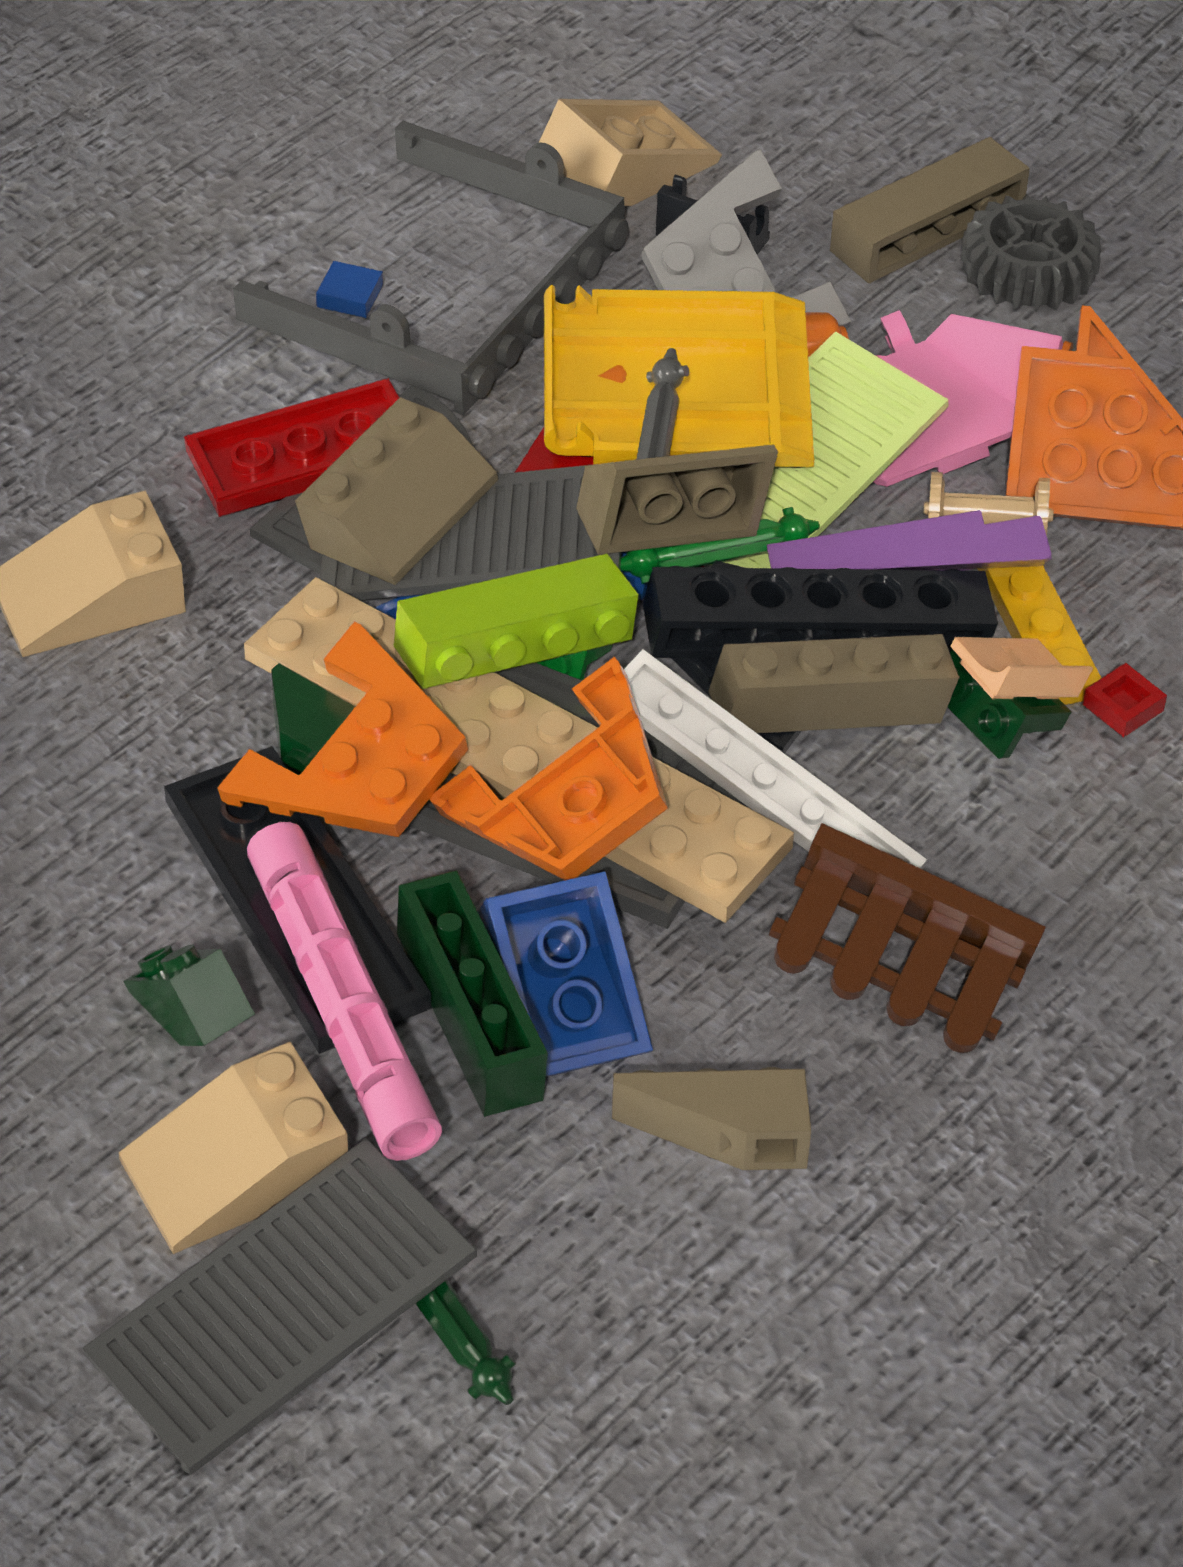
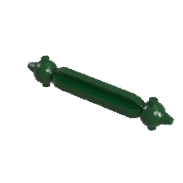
M447 1280L419 1300L416 1305L460 1366L472 1371L473 1385L467 1389L468 1393L475 1400L483 1395L494 1397L505 1405L511 1404L514 1400L510 1387L512 1381L511 1368L516 1365V1362L509 1354H506L502 1359L492 1356L490 1339Z

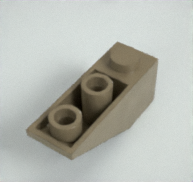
M766 1067L760 1070L719 1071L706 1068L682 1072L639 1070L632 1073H613V1120L741 1170L807 1169L811 1123L805 1069Z

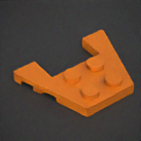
M354 621L326 655L324 663L329 674L366 693L365 696L300 775L249 749L217 787L221 801L238 807H242L243 802L268 806L270 813L290 817L294 812L324 817L326 824L400 837L468 751L466 738L369 632L361 624Z
M615 657L572 688L579 702L600 727L503 800H499L471 765L435 791L429 799L439 814L557 877L569 880L577 878L668 809L628 676Z

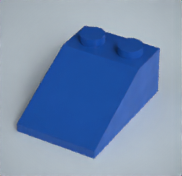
M605 871L486 898L478 910V914L548 1052L546 1077L653 1051Z

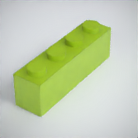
M608 554L580 559L397 601L394 648L422 689L632 640L638 593Z

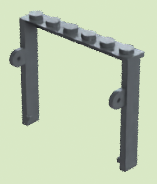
M402 121L395 128L397 159L589 226L590 228L466 363L412 344L410 342L409 323L400 310L388 304H382L372 312L369 328L270 291L268 284L258 281L254 285L241 280L233 288L236 319L454 401L455 412L464 415L479 398H484L488 394L492 384L507 367H512L517 362L520 353L535 337L541 336L544 332L545 290L550 285H554L555 300L561 304H569L573 299L576 287L578 285L582 286L588 278H593L606 258L624 244L628 233V222L625 220L624 197L564 177L563 159L559 152L547 143L539 142L534 144L527 151L524 163Z

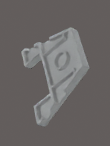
M761 149L747 157L643 248L641 258L658 290L776 292L737 217V214L776 199L780 195L782 188ZM830 281L792 297L805 302V312L830 313L837 320L839 326H844L848 330L851 320Z

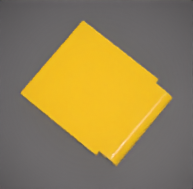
M550 285L545 290L544 443L549 451L564 456H593V464L636 460L647 398L655 386L654 382L649 383L647 381L646 374L652 371L654 364L664 357L669 348H674L681 365L688 366L689 376L684 377L681 385L676 388L679 404L669 456L774 444L778 451L774 467H814L804 301L776 292L592 289L591 296L578 285L575 290V300L569 304H561L555 300L554 285ZM616 365L623 366L627 373L626 380L623 383L599 377L600 374Z

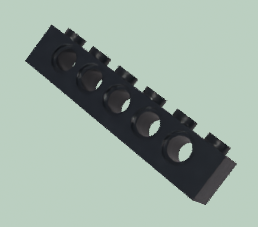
M734 566L725 568L653 567L642 603L651 655L655 658H720L724 644L943 634L948 650L951 652L952 648L950 646L955 637L993 638L998 626L986 572L958 569L905 570L896 568L877 570L849 568L796 569L793 567L740 568Z

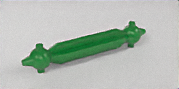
M793 507L782 509L784 516L779 522L760 519L756 536L628 551L621 558V571L630 572L632 575L641 578L642 584H646L649 582L653 567H698L713 564L716 560L727 561L766 553L767 544L808 538L811 533L820 528V524L818 521L805 519L802 515L794 513Z

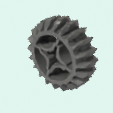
M1025 194L1022 200H1015L1010 196H1005L1002 204L988 202L985 210L975 211L972 221L967 224V230L964 231L962 242V269L967 272L968 282L978 285L980 295H994L995 304L1007 301L1013 303L1015 310L1021 305L1031 306L1035 312L1042 305H1047L1057 310L1061 301L1074 304L1077 296L1087 294L1089 287L1095 281V276L1099 273L1101 262L1100 236L1095 233V223L1084 220L1083 211L1081 210L1069 211L1066 201L1054 204L1048 201L1047 196L1042 200H1033L1028 194Z

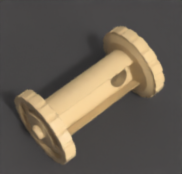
M932 472L929 502L924 503V514L928 515V518L981 510L984 524L1041 515L1047 536L1048 522L1053 521L1054 510L1049 508L1050 478H1039L1035 488V497L947 493L945 492L943 472Z

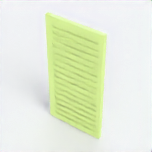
M836 331L808 357L814 467H774L761 519L779 522L784 516L782 509L793 507L794 513L802 515L805 519L818 521L820 524V528L811 533L808 538L819 536L949 407V401L946 397ZM768 552L722 561L744 568H771Z

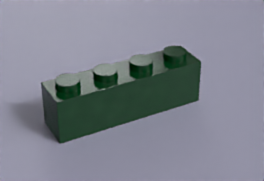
M457 870L399 885L397 936L408 958L431 992L432 1009L483 1116L487 1117L543 1101L548 1052Z

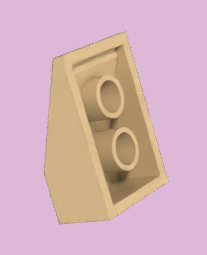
M558 99L539 141L551 145L559 152L563 159L564 177L624 197V206H633L657 194L664 184L673 186L675 174L687 179L717 164L722 156L718 150L659 100Z
M146 490L90 505L0 566V607L22 657L186 612L182 564Z
M287 1042L232 1065L118 1153L121 1164L171 1252L175 1254L259 1218L348 1152V1135L291 1042Z

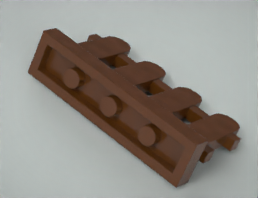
M821 823L812 841L804 867H801L794 882L795 886L804 890L788 922L776 917L769 936L778 940L774 952V960L781 970L792 974L800 973L809 966L812 958L816 957L835 966L830 978V985L833 992L840 998L854 1000L864 994L869 983L891 993L886 1009L889 1018L894 1023L900 1026L915 1025L920 1021L925 1009L948 1019L943 1031L946 1045L955 1052L967 1053L977 1047L982 1036L994 1041L1002 1024L1001 1021L991 1017L1006 984L1018 989L1046 927ZM838 906L860 915L844 948L822 938ZM893 932L916 941L901 974L878 964ZM949 958L972 968L957 1001L935 991Z

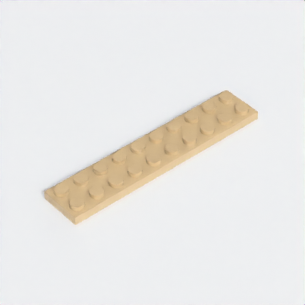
M317 577L308 583L244 643L245 659L269 673L279 663L356 707L366 693L329 674L326 670L324 658L354 621L361 624L465 736L468 751L451 773L458 775L471 765L500 800L505 799L598 728L495 672L422 689L394 648L396 619ZM652 757L668 809L605 857L726 923L793 848L794 832Z

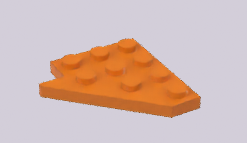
M1082 305L1076 351L1030 346L1021 347L1005 496L1035 497V488L1039 478H1050L1049 508L1054 510L1053 517L1183 530V418L1091 306Z

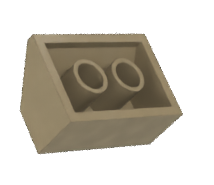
M400 397L295 500L311 550L396 585L499 479L494 468L442 413Z
M773 444L585 466L576 509L598 555L756 536L778 451Z

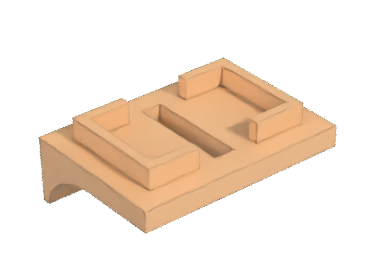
M955 637L950 646L962 659L960 664L992 699H1013L1014 697L1058 699L1059 697H1078L1093 670L1091 666H1063L1038 639Z

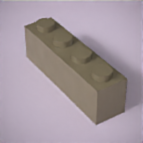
M985 138L833 211L830 251L869 284L963 238L964 231L967 230V224L972 221L975 211L985 210L988 202L1002 204L1005 196H1010L1015 200H1022L1027 191L1030 168L993 138Z
M943 634L724 644L709 688L711 700L756 733L941 723L959 676Z

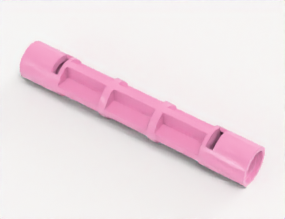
M278 822L268 825L258 831L250 839L247 846V856L292 950L298 969L303 975L325 1023L327 1033L335 1045L382 1154L387 1159L395 1161L418 1157L430 1150L438 1142L442 1134L440 1121L415 1068L408 1058L388 1015V1010L379 996L304 831L299 825L291 822Z

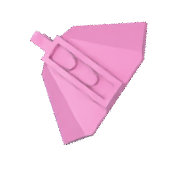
M900 310L881 317L882 326L887 333L885 336L886 343L892 354L875 356L946 397L949 401V407L873 482L877 485L888 487L933 468L945 474L990 456L988 446L1011 438L1021 347L1030 346L1062 350V336L951 314L925 341L915 344Z

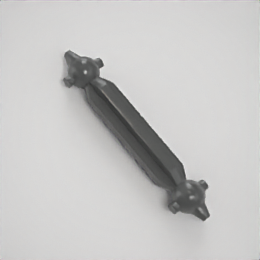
M669 348L664 357L654 364L652 371L646 374L647 381L649 383L654 382L655 386L647 398L637 459L664 457L670 454L679 404L676 388L681 385L684 377L689 376L688 366L681 365L674 348Z

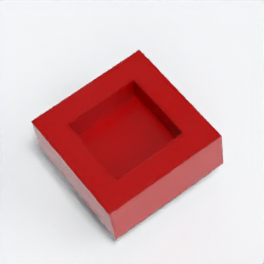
M1124 663L1087 687L1082 705L1124 738L1162 713L1165 709L1167 695L1130 665Z

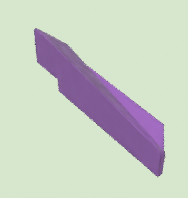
M981 510L767 544L771 568L970 570L976 568L1042 566L1052 559L1041 515L984 524Z

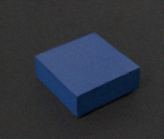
M333 261L316 292L317 307L366 318L383 286V271Z

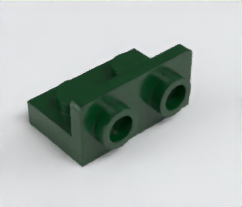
M953 649L951 650L950 655L959 679L947 708L998 759L1011 756L1023 733L1062 730L1072 711L1059 699H1037L1036 697L992 699L960 664L962 659Z

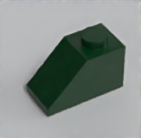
M278 663L271 669L279 753L286 768L300 775L355 706Z

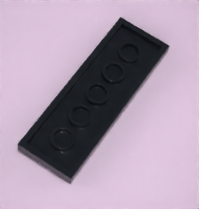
M273 746L256 752L286 768ZM241 758L164 786L165 801L319 1054L335 1048V1045L327 1033L325 1023L303 975L298 969L292 950L247 856V846L250 839L268 825L278 822H291L299 825L304 831L379 996L388 1010L392 1023H398L432 1009L430 990L318 816L294 812L290 817L270 813L268 806L243 802L242 807H238L221 801L217 787Z

